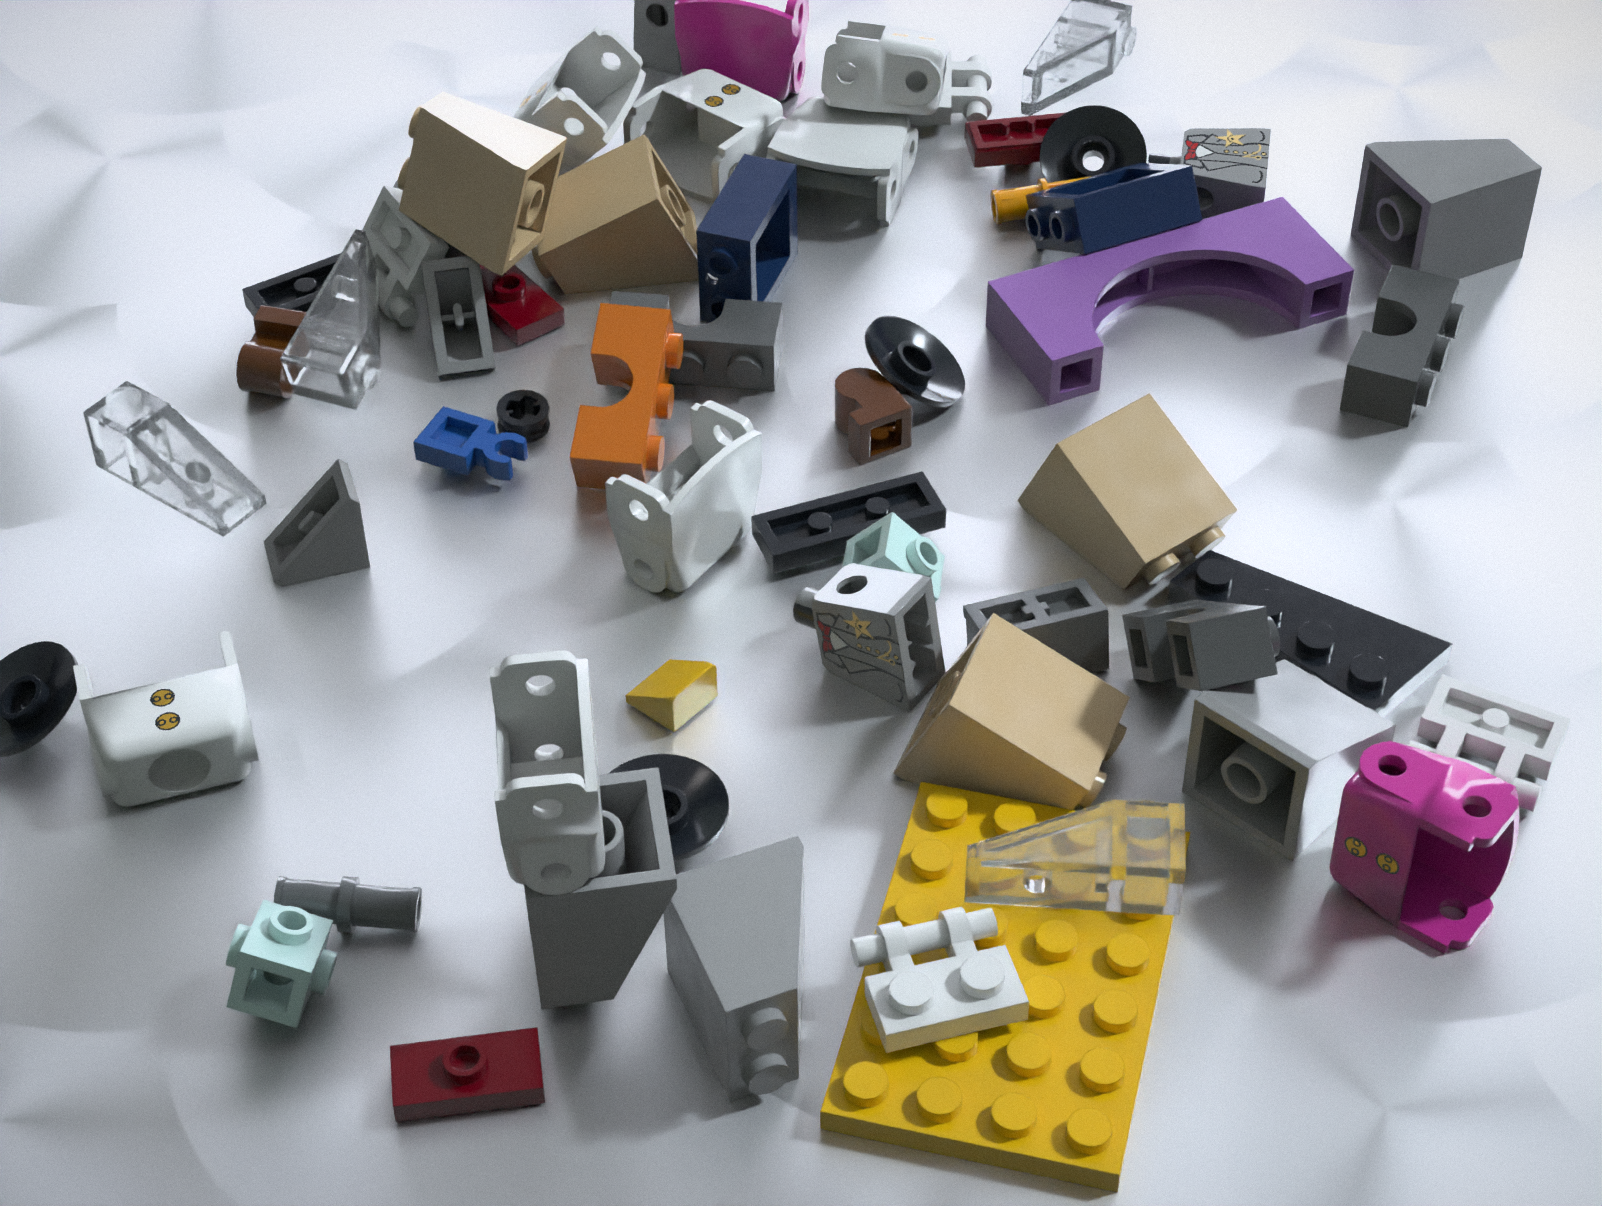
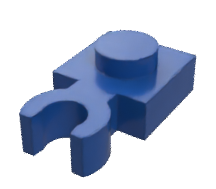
M444 406L413 441L416 460L467 476L477 465L484 467L488 475L497 480L510 481L513 477L511 458L524 462L528 458L527 441L523 436L516 433L496 434L494 421Z

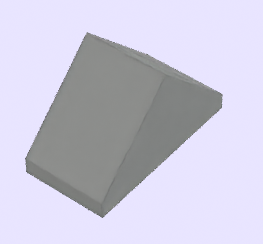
M469 256L421 262L429 327L438 376L495 369L496 365L480 264Z
M337 459L263 541L274 583L284 587L370 568L360 503L348 463Z

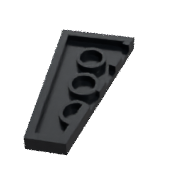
M1212 550L1207 551L1173 577L1169 583L1168 599L1174 603L1204 600L1266 607L1267 616L1274 620L1280 637V652L1275 656L1276 662L1284 659L1305 672L1320 678L1324 683L1363 706L1373 709L1382 717H1385L1449 662L1453 643Z

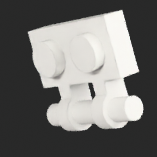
M949 50L943 95L937 111L931 115L907 114L910 118V124L920 127L951 125V113H962L967 122L987 120L992 112V96L988 92L992 85V72L987 65L986 59L982 55L976 54L970 56L967 61H952V50Z
M383 185L361 231L370 245L368 249H363L356 253L353 262L368 279L370 292L377 293L378 305L387 317L393 320L397 319L403 327H410L419 319V312L414 307L415 298L411 292L425 295L421 262L444 259L449 247L443 239L399 211L403 190Z
M1441 675L1421 716L1417 736L1437 742L1438 745L1435 749L1411 740L1408 746L1467 762L1516 786L1519 807L1534 812L1543 786L1520 779L1518 776L1520 772L1547 781L1566 738L1571 718ZM1463 751L1465 753L1497 763V766L1495 769H1492L1481 764L1463 759L1459 756Z
M962 907L940 911L937 920L903 927L900 921L882 924L876 927V934L850 940L852 957L857 968L883 962L886 969L884 973L865 977V997L886 1053L1028 1020L1029 1000L1006 945L977 951L973 942L998 935L997 921L991 907L968 913ZM945 948L949 958L914 966L910 955Z

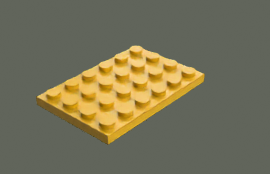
M921 782L877 926L900 921L902 926L906 927L937 920L939 912L962 907L968 913L991 907L996 917L998 935L973 942L977 951L1006 945L1029 1000L1028 1020L886 1053L865 997V977L884 973L886 969L883 962L864 966L821 1107L820 1129L1118 1192L1191 832ZM945 948L910 955L914 966L949 958Z

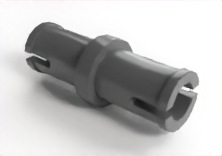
M279 876L274 893V903L298 907L310 914L333 920L332 924H336L338 932L353 933L356 926L409 930L410 932L417 933L422 911L421 887L401 888L360 884L359 877L343 876L341 883L289 879L286 876Z

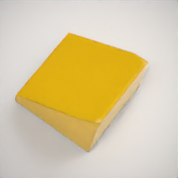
M669 659L625 695L626 702L672 732H675L718 696L717 667L707 661Z

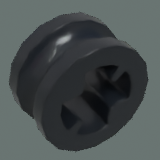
M516 390L505 394L498 401L496 412L499 434L516 433L523 436L527 443H531L543 438L548 433L550 428V407L548 400L542 394L532 390Z

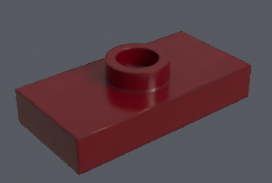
M1066 112L965 122L964 139L974 168L1011 164L1024 166L1033 162H1040V148L1047 130L1054 121Z
M480 264L488 318L518 346L565 325L564 308L516 265H513L507 272L500 275Z
M538 1027L390 1046L392 1103L396 1122L545 1103Z

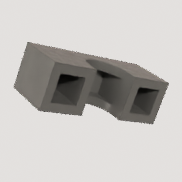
M1392 264L1378 295L1372 332L1362 331L1347 364L1340 410L1409 427L1417 405L1428 407L1437 373L1431 371L1440 373L1443 371L1451 343L1449 338L1456 339L1463 318L1465 306L1455 303L1459 280Z
M612 291L609 304L670 309L669 295ZM725 299L721 315L710 323L690 326L672 320L674 332L683 334V357L679 369L671 368L668 384L775 391L783 352V303Z
M1190 600L1122 615L1133 678L1159 682L1176 678L1177 687L1205 691L1278 674L1275 656L1280 652L1279 632L1274 620L1267 616V610L1264 606Z

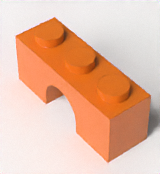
M600 303L590 352L596 381L600 385L625 388L629 393L618 403L606 407L580 405L569 458L577 487L606 490L605 482L612 476L618 479L621 475L626 474L647 484L650 481L651 473L660 472L662 469L665 441L664 436L658 435L661 419L670 420L673 412L674 386L673 384H668L671 368L679 369L681 366L683 334L674 332L671 309Z

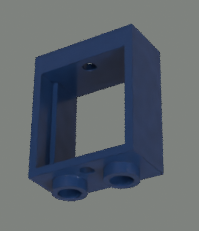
M744 154L696 230L700 321L710 323L717 319L723 311L725 299L771 302L798 255L797 164ZM708 273H709L710 275H712L713 277L717 278L718 280H714V279L710 278L709 275H708Z
M1138 163L1026 195L1029 209L1025 215L1026 227L1030 237L1035 241L1037 249L1087 254L1202 220L1192 165Z

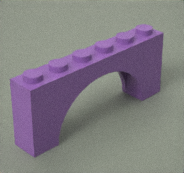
M1282 196L1105 249L1081 254L988 281L986 327L1047 405L1050 406L1100 390L1104 345L1097 335L1107 323L1131 308L1153 300L1173 296L1219 295L1242 299L1264 306L1286 318L1296 328L1302 329L1347 315L1354 269Z

